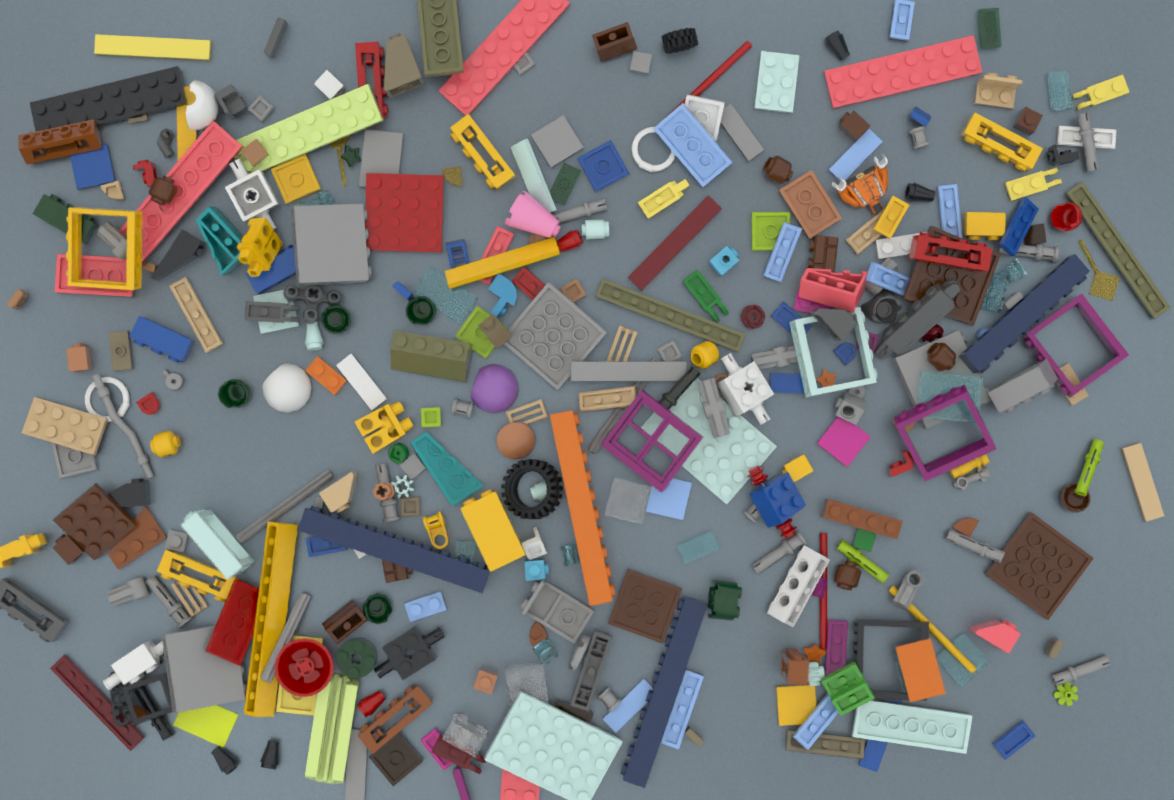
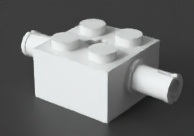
M241 159L230 163L229 165L237 180L226 186L225 189L242 221L248 222L255 217L267 218L273 229L277 228L268 212L280 205L263 171L259 169L251 174H247ZM251 191L257 193L255 200L249 199Z
M732 353L721 358L730 374L716 385L734 415L737 417L748 410H752L760 425L770 420L771 418L762 404L764 400L774 395L755 361L742 368L738 366Z
M152 640L147 641L113 663L111 667L115 673L103 680L106 688L111 690L121 682L123 685L128 682L132 685L145 677V671L148 674L161 666L160 661L164 659L162 656L164 654L163 643L160 642L155 645Z

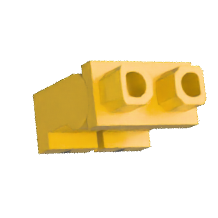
M267 218L250 219L247 224L249 230L243 236L242 243H239L237 246L240 252L238 259L241 263L249 265L247 272L251 277L260 276L262 271H269L270 265L283 245L276 232H273L274 229Z
M401 402L392 405L387 404L354 421L363 437L379 428L381 429L364 439L372 454L377 453L403 437L414 426L409 417L399 422L396 415L405 411Z
M44 534L23 535L19 537L20 540H15L1 546L0 569L12 566L11 560L14 558L40 552L39 547L47 544Z

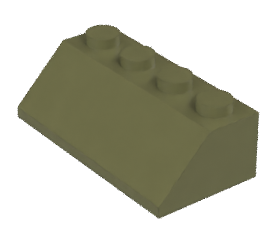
M394 330L391 344V369L466 382L473 344Z

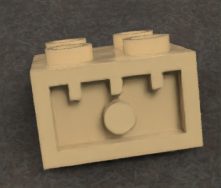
M987 73V75H984L977 81L974 104L1011 110L1014 107L1016 89L1023 82V80H1018L1016 76L1009 75L1003 78L998 77L999 74Z

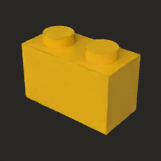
M964 213L963 237H969L968 240L978 241L980 237H988V241H999V238H1002L1005 233L1006 213Z

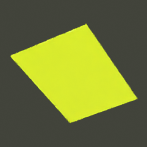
M214 705L179 712L173 726L224 748L238 714Z

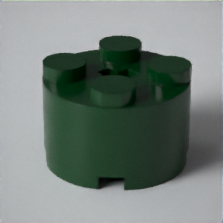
M712 580L711 583L714 584V587L709 588L708 609H711V614L708 613V617L710 619L731 621L734 618H739L740 607L737 605L738 599H741L742 587H738L737 582Z
M363 638L348 640L340 647L337 653L338 668L345 676L351 679L362 678L368 675L377 662L375 646L372 642ZM354 654L361 656L359 661H354Z

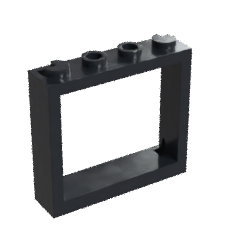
M858 619V623H854V634L858 635L857 642H854V654H857L856 664L863 674L864 626L921 628L920 641L929 639V621ZM872 691L874 697L878 699L909 700L908 693Z

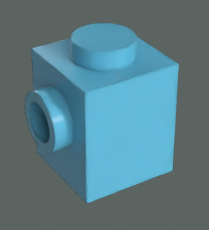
M726 246L708 263L721 277L739 262L737 258L739 254L734 248L731 247L729 249Z
M544 559L524 561L526 581L542 580L549 574L548 563H544Z

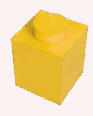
M804 454L782 465L784 468L782 473L788 472L793 482L814 471Z

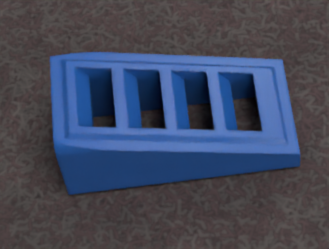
M465 239L446 243L451 269L456 268L454 265L456 263H470ZM462 246V250H451V248ZM464 254L462 258L453 259V256Z

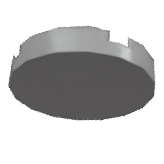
M585 634L582 636L573 654L572 661L569 663L568 670L576 671L591 637Z

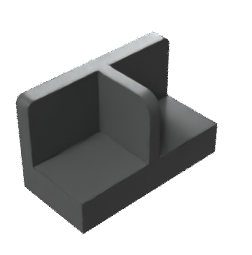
M232 84L215 93L224 112L232 120L236 118L234 114L245 108L240 93Z

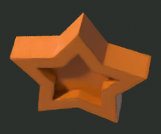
M823 369L822 375L816 381L821 383L822 388L836 385L834 382L836 373H828Z
M816 643L811 648H804V652L807 655L806 658L809 661L820 663V658L826 654V650L819 649Z

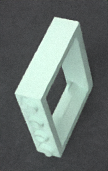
M857 307L855 312L852 313L855 316L854 320L858 323L854 329L865 374V379L817 389L804 325L818 321L812 316L789 322L806 398L877 383V371L872 363L873 352L869 349L868 345L869 334L864 327L865 316L860 307Z
M211 509L190 512L184 518L185 522L181 526L226 579L242 574L256 562Z

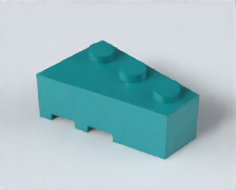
M208 207L196 219V222L205 242L209 245L212 252L211 255L220 269L221 276L229 275L241 263L238 259L240 252L237 246L239 243H242L243 235L217 207Z

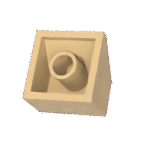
M356 471L347 474L319 493L331 513L336 511L341 513L350 507L348 503L353 500L358 477Z

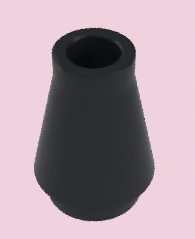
M839 30L825 38L826 44L840 60L850 55L843 33L840 34Z
M915 182L913 184L909 183L905 190V198L909 199V201L933 202L935 191Z
M268 740L260 760L262 762L261 767L276 770L277 765H279V742Z
M221 746L216 747L211 752L222 773L224 772L228 775L238 767L237 759L226 752Z

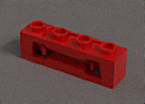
M378 41L355 43L358 88L367 84V70L363 64V56H365L366 66L373 65L372 57H375V65H373L374 91L379 110L385 121V116H388V106L384 104V97H387V93L382 78H385V66L381 65V59L384 58V48L380 47Z
M920 232L919 235H915L912 238L909 259L987 272L990 268L993 248L986 247L987 244L975 242V245L968 244V240L957 239L956 242L950 241V237L947 236L932 238L930 233ZM936 247L961 252H975V254L967 253L966 259L944 255H925V253L935 254Z

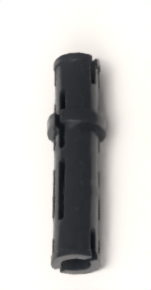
M146 686L134 691L148 715L159 711ZM165 716L151 720L152 727L155 726L162 741L174 735L165 721Z

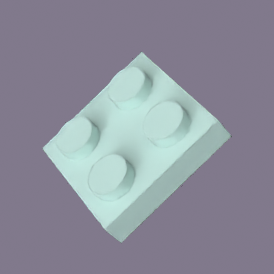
M284 290L253 296L256 302L295 305L294 301L285 299ZM285 310V317H297V312ZM258 321L261 334L299 326V323L296 322L276 323Z

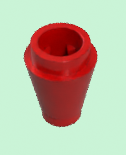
M577 229L569 231L556 241L559 252L575 249L583 244L582 237Z
M378 690L360 700V703L356 706L365 717L371 716L386 698Z

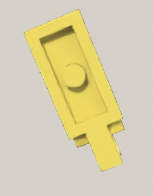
M686 179L678 184L675 180L669 182L639 201L638 204L649 219L679 200L684 195L682 191L689 187V183Z

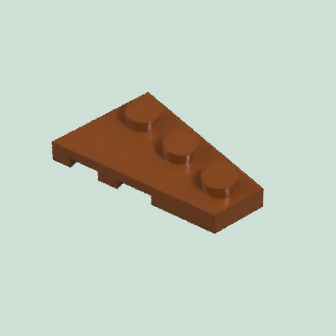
M147 506L134 519L137 523L136 527L117 541L108 553L118 570L167 539V535Z

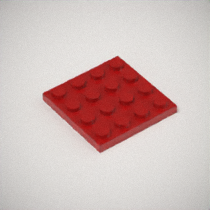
M366 173L365 210H367V220H365V228H368L369 233L366 247L376 251L442 252L444 175Z

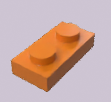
M319 356L305 370L334 395L347 382L343 376Z

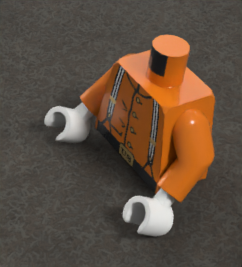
M882 154L883 159L880 162L876 156L874 157L877 167L874 165L847 181L838 177L840 180L839 185L832 182V186L837 189L845 203L860 209L869 205L873 214L884 209L879 201V198L883 197L888 189V171L886 166L888 160L884 154Z

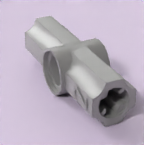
M795 346L773 348L771 351L751 355L752 362L755 361L759 370L770 367L778 368L798 362Z
M712 378L698 382L703 399L704 412L709 420L713 437L717 438L730 434L725 418L724 404L722 398L719 397L715 379Z

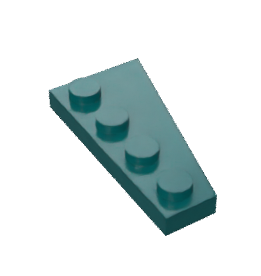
M427 432L410 442L452 507L484 486Z

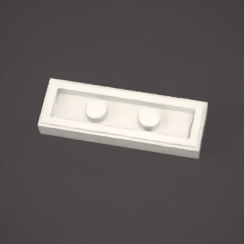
M1058 126L1056 146L1083 147L1081 135L1079 136L1080 127ZM1092 128L1095 130L1093 136L1096 148L1115 149L1116 129Z
M353 354L348 355L336 365L371 410H374L387 399Z

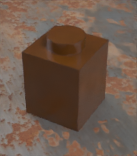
M1025 107L1020 111L1013 128L1030 136L1035 132L1043 115Z
M854 110L851 114L846 112L840 119L842 123L839 125V128L854 142L870 127Z
M65 534L55 541L57 544L53 547L68 565L73 564L85 553L77 543Z

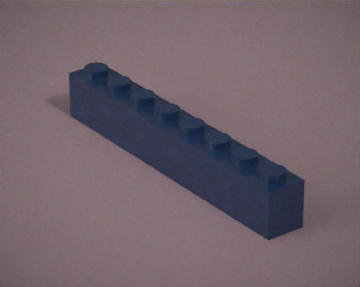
M1076 254L1068 256L959 355L960 359L973 374L985 372L990 367L989 363L993 359L996 361L1003 356V350L1006 347L1010 348L1018 342L1017 337L1028 333L1032 329L1031 325L1035 321L1036 323L1041 321L1046 316L1044 313L1048 309H1054L1059 304L1058 300L1062 296L1065 298L1071 294L1074 285H1080L1087 279L1085 275L1090 270Z

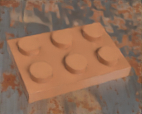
M812 170L779 190L808 239L842 219Z

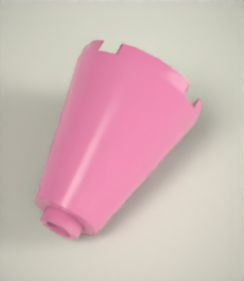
M525 191L519 194L509 211L512 215L511 218L507 217L505 224L509 227L548 238L556 237L561 229V226H559L560 221Z

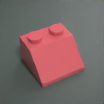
M1004 619L1002 622L994 620L973 625L968 629L1007 653H1010L1021 633L1016 631L1017 626Z

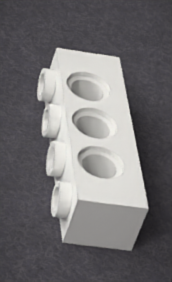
M804 545L802 550L799 551L795 563L789 569L788 575L780 586L774 601L771 602L767 613L781 622L794 627L830 559Z

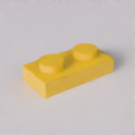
M892 196L873 230L891 239L909 204Z

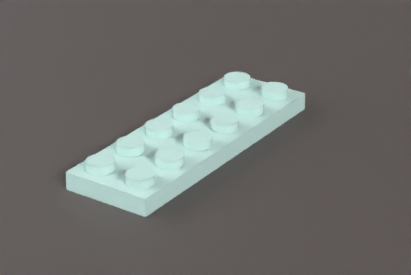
M871 700L856 708L852 736L966 754L973 716L965 713Z

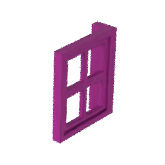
M641 390L601 446L662 493L667 489L671 480L704 437L644 390ZM643 404L664 419L652 436L632 421ZM669 424L689 439L678 455H675L657 441ZM628 425H631L649 439L637 456L617 441ZM654 444L674 459L663 476L642 461Z

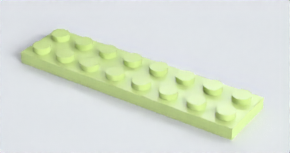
M366 84L237 139L243 148L235 156V160L241 159L247 174H251L259 169L266 171L384 121L370 85ZM257 139L269 155L254 167L241 151Z

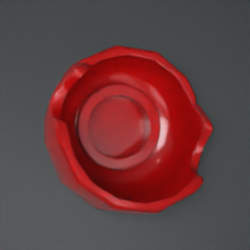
M1074 203L1058 204L1051 212V223L1053 227L1059 230L1072 231L1081 224L1082 212L1079 206Z

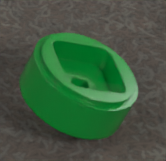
M402 443L392 445L388 451L389 458L394 463L405 461L408 458L407 447Z

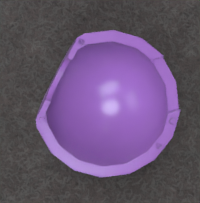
M490 364L481 367L472 388V401L479 409L487 413L496 414L507 410L513 405L518 396L519 387L516 377L509 369L502 365Z

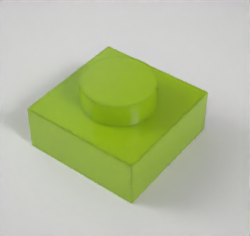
M441 407L421 408L422 427H441Z

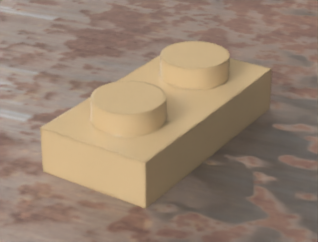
M1069 363L1060 367L1074 387L1081 383ZM1085 388L1071 398L1064 394L1071 406L1089 396Z

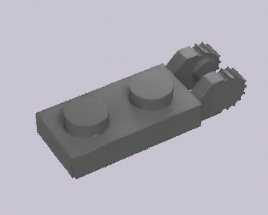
M246 301L245 320L299 323L300 318L285 317V310L300 311V306L285 305V303Z

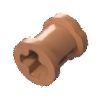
M388 482L378 483L373 490V494L379 500H388L394 496L395 488ZM384 488H386L387 492H385V494H382L381 491H383Z

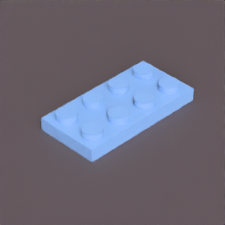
M684 103L653 128L702 187L733 162Z

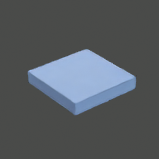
M673 478L669 483L670 485L662 493L654 486H651L646 512L683 520L692 483Z

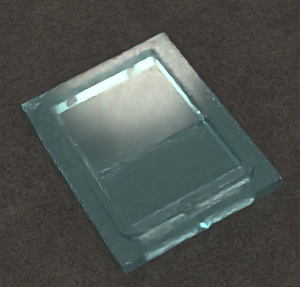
M921 371L918 403L928 402L938 394H945L953 387L958 388L965 384L980 413L983 377ZM961 400L925 417V419L976 423L965 400Z

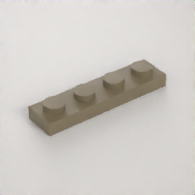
M787 731L786 751L861 760L864 758L865 739L821 734L809 750H807L792 737L796 731Z

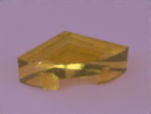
M461 167L442 168V173L449 183L463 187Z

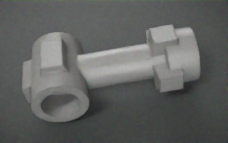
M981 467L974 474L955 478L953 485L960 488V490H964L969 483L979 479L982 482L987 481V478H990L989 471L986 467Z

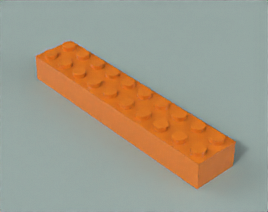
M573 410L551 414L550 419L589 605L593 606L612 602V597L616 595L613 583L609 584L608 577H612L609 564L605 565L604 558H608L605 545L601 546L600 539H604L601 526L597 527L596 520H600L598 509L593 508L592 501H596L594 490L589 489L588 482H592L590 471H585L584 463H588L586 452H582L580 444H584L582 433H578L576 425H580L578 414H574Z

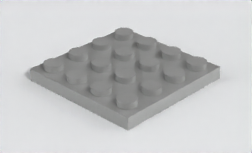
M549 281L507 330L512 337L504 344L555 389L559 390L571 375V361H583L607 334V331Z

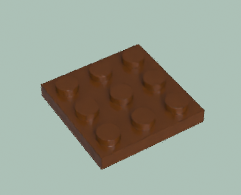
M97 483L85 491L53 520L94 561L137 525Z
M627 569L608 624L663 644L682 588Z

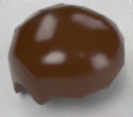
M1078 484L1068 485L1061 494L1060 500L1063 507L1072 513L1082 512L1090 504L1091 496L1089 491H1087V496H1080L1075 493Z

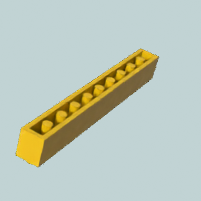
M267 522L244 714L253 717H274L278 680L275 674L272 682L267 683L261 679V676L286 624L297 524Z

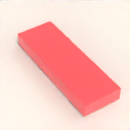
M497 226L481 260L507 252L515 234ZM495 275L478 281L490 286Z

